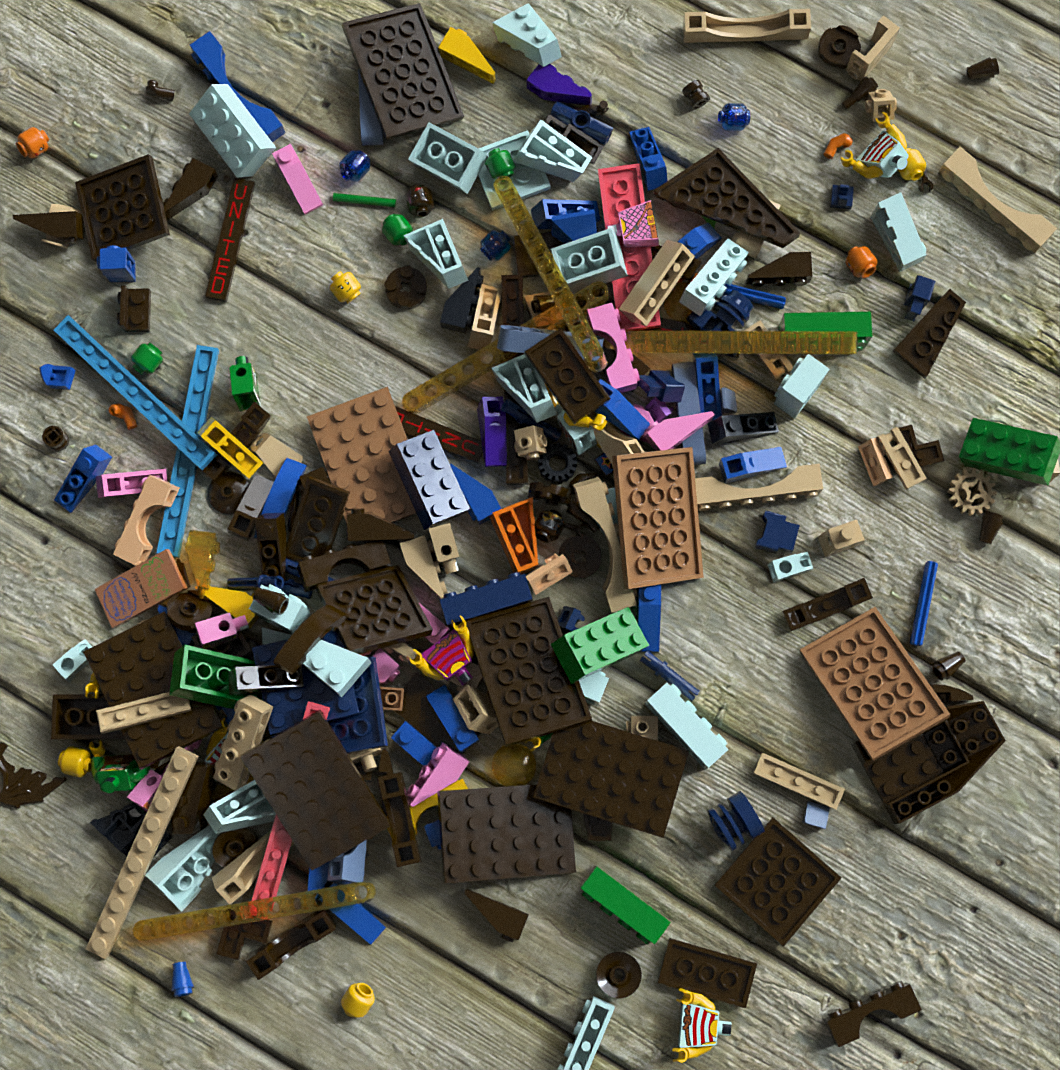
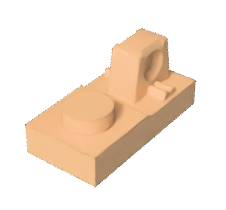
M877 438L870 439L858 446L873 486L880 485L893 478L886 458H884L886 453L879 445Z
M555 553L545 559V566H541L526 576L535 595L573 572L567 558L563 554L558 556Z

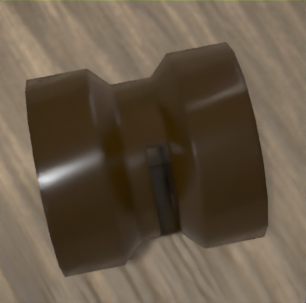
M694 80L682 89L684 96L689 98V104L693 110L704 106L710 100L708 93L702 89L703 85L700 80Z
M49 426L43 431L42 439L47 446L54 451L66 449L69 444V437L61 428Z

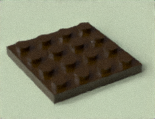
M147 154L75 182L93 261L97 262V256H100V249L107 248V246L114 245L130 250L170 235L151 155Z
M399 565L320 583L316 586V591L323 606L330 604L347 614L346 620L336 629L346 650L361 654L432 635L433 629Z
M772 817L764 826L765 832L756 836L714 886L784 947L842 877Z

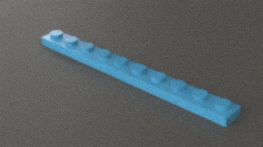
M69 315L54 329L67 344L201 470L217 456L206 443Z
M197 345L182 422L202 440V437L197 432L206 423L219 349ZM178 447L170 483L180 487L172 507H165L156 552L158 554L165 549H170L173 557L180 558L197 465Z

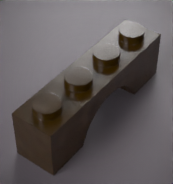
M366 540L364 544L359 546L355 544L347 545L341 551L329 550L322 553V556L304 557L298 563L297 570L304 592L316 590L317 584L328 582L329 573L339 565L353 564L363 569L366 573L387 568L391 562L383 540Z
M398 772L378 777L382 799L389 822L391 823L392 847L397 868L422 862L403 773Z
M323 906L249 954L246 963L257 980H260L278 968L286 959L300 949L318 942L335 931L336 923L326 907Z
M898 981L890 985V990L883 993L882 990L875 991L869 994L870 998L863 1002L861 999L849 1003V1008L843 1011L839 1008L829 1012V1017L825 1018L824 1021L834 1044L837 1047H841L859 1039L860 1025L865 1016L872 1011L888 1010L899 1019L921 1011L922 1009L911 985Z

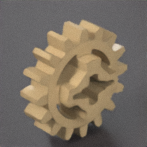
M975 468L971 469L970 473L964 469L962 475L957 473L954 476L956 480L950 481L949 484L953 488L948 489L947 493L953 496L949 498V501H955L956 504L953 508L960 507L961 514L968 511V515L972 516L976 511L977 515L983 513V510L987 511L990 509L988 504L995 502L991 497L997 494L996 491H992L996 484L989 483L991 476L989 475L985 478L983 470L977 474ZM966 479H973V481L970 483L962 482ZM974 486V488H973V490H974V491H973V494H975V495L970 498V496H971V495H970V494H971L970 489ZM975 501L978 503L982 502V504L971 506V504Z

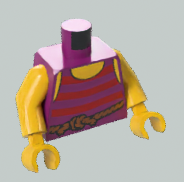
M460 616L462 622L459 625H455L454 621L451 620L454 630L422 654L413 649L416 652L414 659L408 656L406 658L425 676L438 681L444 679L449 681L456 677L463 686L473 679L466 667L473 663L471 658L474 656L469 630L466 627V621Z

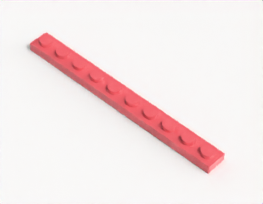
M308 701L303 719L321 710L327 720L330 707ZM277 815L274 819L248 915L270 920L292 843L290 835Z

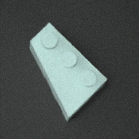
M540 120L530 132L513 161L574 182L584 172L592 157Z
M443 219L404 235L410 251L448 289L469 281Z
M525 354L491 368L498 383L536 422L557 415L544 381Z

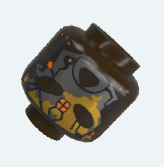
M556 510L542 511L535 521L536 538L545 543L556 541L565 527L562 515Z

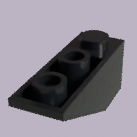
M477 267L468 277L469 281L462 283L445 301L440 319L441 328L466 334L467 327L471 328L474 317L471 315L472 308H476L479 297L476 295L477 289L482 287L481 284H483L484 276L481 275V268Z
M774 412L725 415L708 423L712 444L730 443L779 432Z

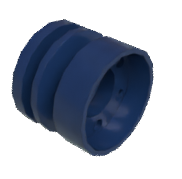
M741 791L727 798L729 810L721 803L717 804L720 815L713 808L707 810L715 833L731 851L737 849L733 838L740 845L745 844L742 836L743 832L751 839L765 832L757 813Z

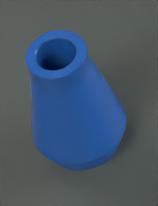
M186 962L172 964L171 992H174V997L193 994L192 988H194Z

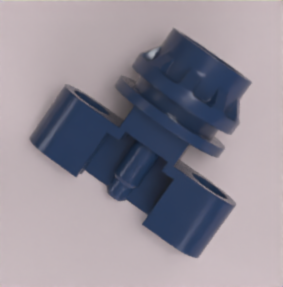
M732 290L728 295L722 296L719 302L714 304L713 307L717 312L716 315L712 311L705 310L699 316L692 311L686 318L690 325L733 358L747 343L733 327L743 329L744 323H747L750 312L754 308L750 300L736 290Z

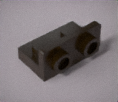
M121 285V292H118L117 295L118 304L120 305V312L117 313V324L120 325L124 332H150L151 290L149 288L128 289L126 285Z

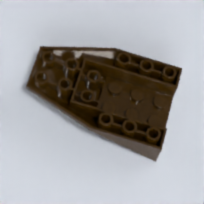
M984 701L946 707L950 713L949 718L873 762L859 741L851 744L894 824H900L958 793L1006 741Z

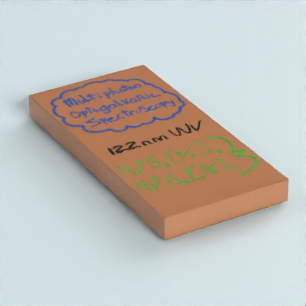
M165 549L99 586L95 591L111 627L117 628L166 601L174 594L187 589V586L170 549Z

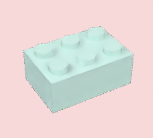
M428 122L408 160L422 170L468 194L488 156L475 146Z
M612 228L551 249L560 287L565 293H570V295L628 276L619 238Z
M810 354L804 359L800 357L793 366L790 375L787 374L780 383L774 395L777 397L774 404L795 419L819 388L830 369Z

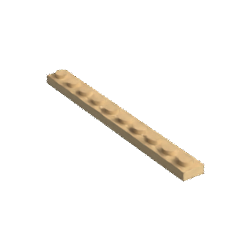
M180 746L176 747L86 950L104 959L109 957L196 764L198 755Z

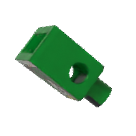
M239 356L235 358L236 365L230 366L233 398L239 410L245 411L254 402L261 406L254 368L248 362V357Z

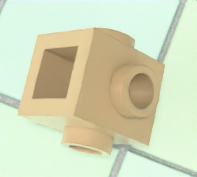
M877 89L875 92H869L868 100L865 101V111L869 113L872 121L876 122V118L880 122L885 121L882 112L887 113L890 120H894L897 100L891 92L886 89Z
M532 425L514 430L516 440L514 447L518 456L525 457L527 460H536L540 458L539 455L547 453V439L543 428Z

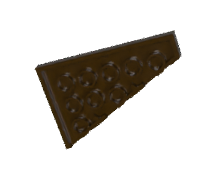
M719 148L654 190V195L659 199L781 248L786 247L800 236V232Z

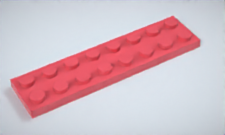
M640 163L598 169L605 230L608 229L609 225L620 223L618 215L620 211L645 202ZM620 236L618 238L628 274L626 277L612 281L615 308L618 309L621 321L618 322L620 329L624 328L625 332L660 328L659 309L647 326L631 322L619 310L652 262L651 247H624L623 237Z

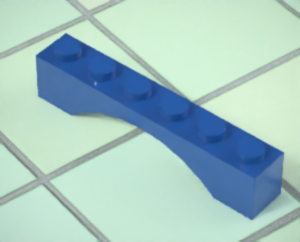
M210 31L190 44L193 52L190 55L197 65L202 64L204 67L202 71L209 80L213 79L216 84H228L271 142L285 134L282 123L271 109L249 102L231 86L226 76V55L221 44Z

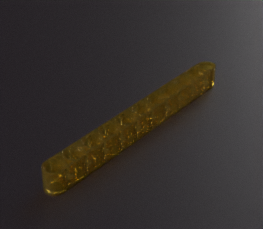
M507 176L498 177L494 182L496 194L590 370L594 372L602 371L607 366V359L602 347L512 180ZM553 270L550 274H546V272ZM562 287L561 290L555 291L556 288ZM567 304H572L569 308H564ZM581 321L579 325L573 326L575 322ZM590 339L589 342L582 343L583 340ZM600 356L598 360L591 361L593 357Z
M602 281L593 282L522 324L520 327L537 328L540 322L546 321L549 323L547 330L562 329L587 314V309L604 304L609 298L608 287ZM598 288L605 291L602 297H595L593 292ZM583 299L586 301V305L583 308H576L575 302ZM564 310L567 312L566 318L562 320L557 319L556 314ZM497 339L406 393L402 399V404L407 411L414 414L420 413L491 371L492 367L500 365L520 353L501 352L497 348ZM487 354L492 355L493 359L490 363H482L483 356ZM468 365L474 366V371L470 375L464 374V368ZM454 376L456 378L455 383L447 386L445 384L446 378ZM431 387H436V395L433 397H428V389ZM412 398H418V405L410 408L408 405L409 401Z
M625 331L627 336L625 345L627 349H631L632 353L857 354V332Z
M357 882L140 920L133 927V935L139 941H146L366 903L375 897L376 889L370 882ZM361 886L367 889V895L364 899L359 895ZM339 890H342L345 894L343 902L337 899ZM317 894H320L323 898L321 906H318L315 902ZM296 897L301 901V907L298 910L293 905ZM274 902H277L279 905L277 913H274L272 910ZM253 905L257 908V915L255 917L250 913ZM231 909L234 910L236 914V917L233 921L229 918V912ZM209 913L214 917L212 925L207 920ZM188 917L192 919L191 928H188L186 925ZM166 921H169L171 924L169 932L165 929ZM145 925H148L150 929L148 935L144 933Z

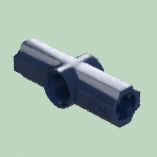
M558 101L554 104L550 115L565 125L570 123L603 145L608 143L613 132V127L590 117L586 111H577ZM578 121H584L586 124L584 126H579L576 123Z

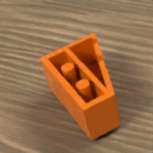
M533 497L493 512L490 518L513 573L519 572L520 575L536 570L538 566Z

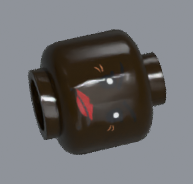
M421 184L410 187L405 195L409 213L417 217L427 216L434 209L431 190Z

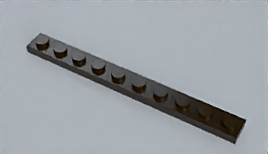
M523 274L501 275L503 325L524 327ZM503 351V363L524 353ZM504 389V402L507 399H510L512 402L519 405L516 402V400ZM507 413L506 485L528 484L527 458L518 456L514 447L516 441L514 430L525 428L527 425L524 423L519 424L514 417Z

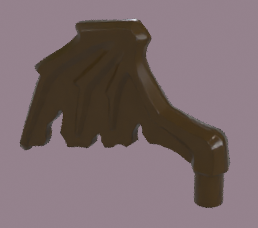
M2 741L0 742L1 804L19 809L24 804L44 802L43 798L67 780L66 777H55L50 783L42 785L47 779V773L37 771L32 774V769H25L24 767H21L14 773L15 766L8 763L3 756L9 745Z

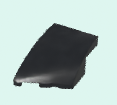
M133 802L120 810L110 812V815L103 818L93 819L90 823L127 857L147 812ZM166 830L155 852V855L172 838V836Z

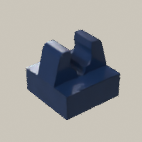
M844 184L832 185L830 208L851 209L854 186Z
M568 606L563 607L558 617L560 628L568 631L578 629L575 627L577 620L583 622L585 620L581 611Z

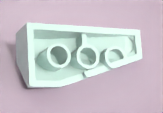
M210 825L162 857L145 875L181 912L199 894L202 889L200 887L205 876H209L212 871L211 866L215 861L212 854V846L220 833L215 834Z

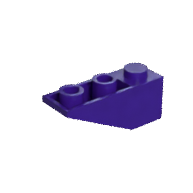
M538 64L526 80L527 89L543 100L580 105L592 104V94L586 87L578 86L568 75L563 76L551 64L544 67Z
M503 396L482 397L477 407L485 467L507 466L506 413L501 411L504 403Z

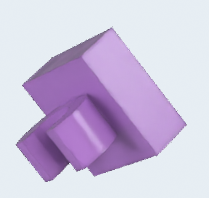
M656 397L645 406V410L649 411L654 422L657 421L658 423L665 420L674 410L672 407L668 408L665 402H660Z

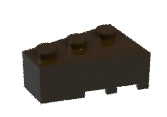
M196 762L171 817L172 834H194L206 828L207 820L204 817V813L212 804L210 799L212 791L216 787L215 779H213L216 771L214 769L216 762Z

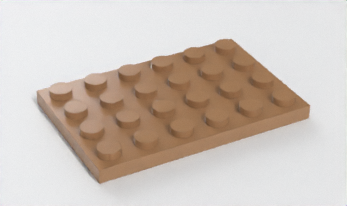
M388 386L307 416L332 485L350 491L343 513L346 523L347 513H351V509L364 508L365 512L375 514L392 523L417 514L388 452L396 444L408 440Z
M686 447L612 456L624 589L704 578L693 448Z
M876 607L800 649V654L872 762L950 717V713Z

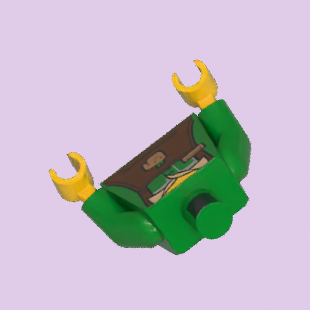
M101 740L97 748H95L93 742L89 743V748L94 756L91 759V774L95 783L99 784L102 792L129 791L149 773L150 766L141 770L133 754L110 755L102 758L101 756L105 753V747Z

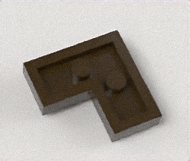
M912 425L898 428L920 467L945 461L939 440L918 445ZM895 440L892 441L894 446L898 445Z
M229 909L216 954L239 960L245 938L267 943L273 920Z

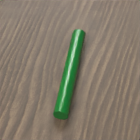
M333 193V201L396 208V199Z

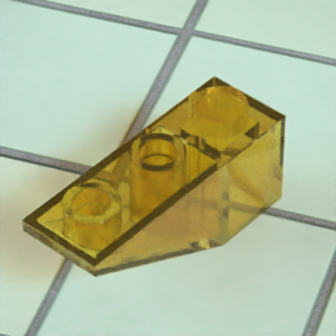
M190 530L185 545L186 556L199 597L203 599L205 591L210 589L211 579L209 576L215 570L214 558L215 555H219L220 542H217L216 533Z

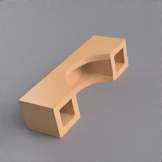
M152 475L145 479L142 484L141 494L133 504L132 514L124 524L122 536L115 544L113 555L133 565H139L148 559L153 546L146 536V523L151 514L156 510L172 507L180 487Z

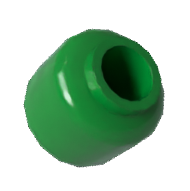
M496 148L488 153L489 157L486 159L485 165L494 180L498 179L501 182L514 175L513 171L516 169V164L508 150L500 151L499 148Z
M389 215L383 221L382 233L392 245H406L407 242L404 235L413 232V227L403 215Z
M150 342L148 344H140L131 355V361L134 363L132 368L141 375L144 372L153 374L163 362L162 352Z

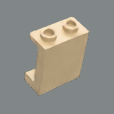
M884 15L882 16L871 38V41L875 43L874 47L866 56L857 50L852 52L846 67L850 77L861 82L865 76L869 75L892 47L899 32V26Z

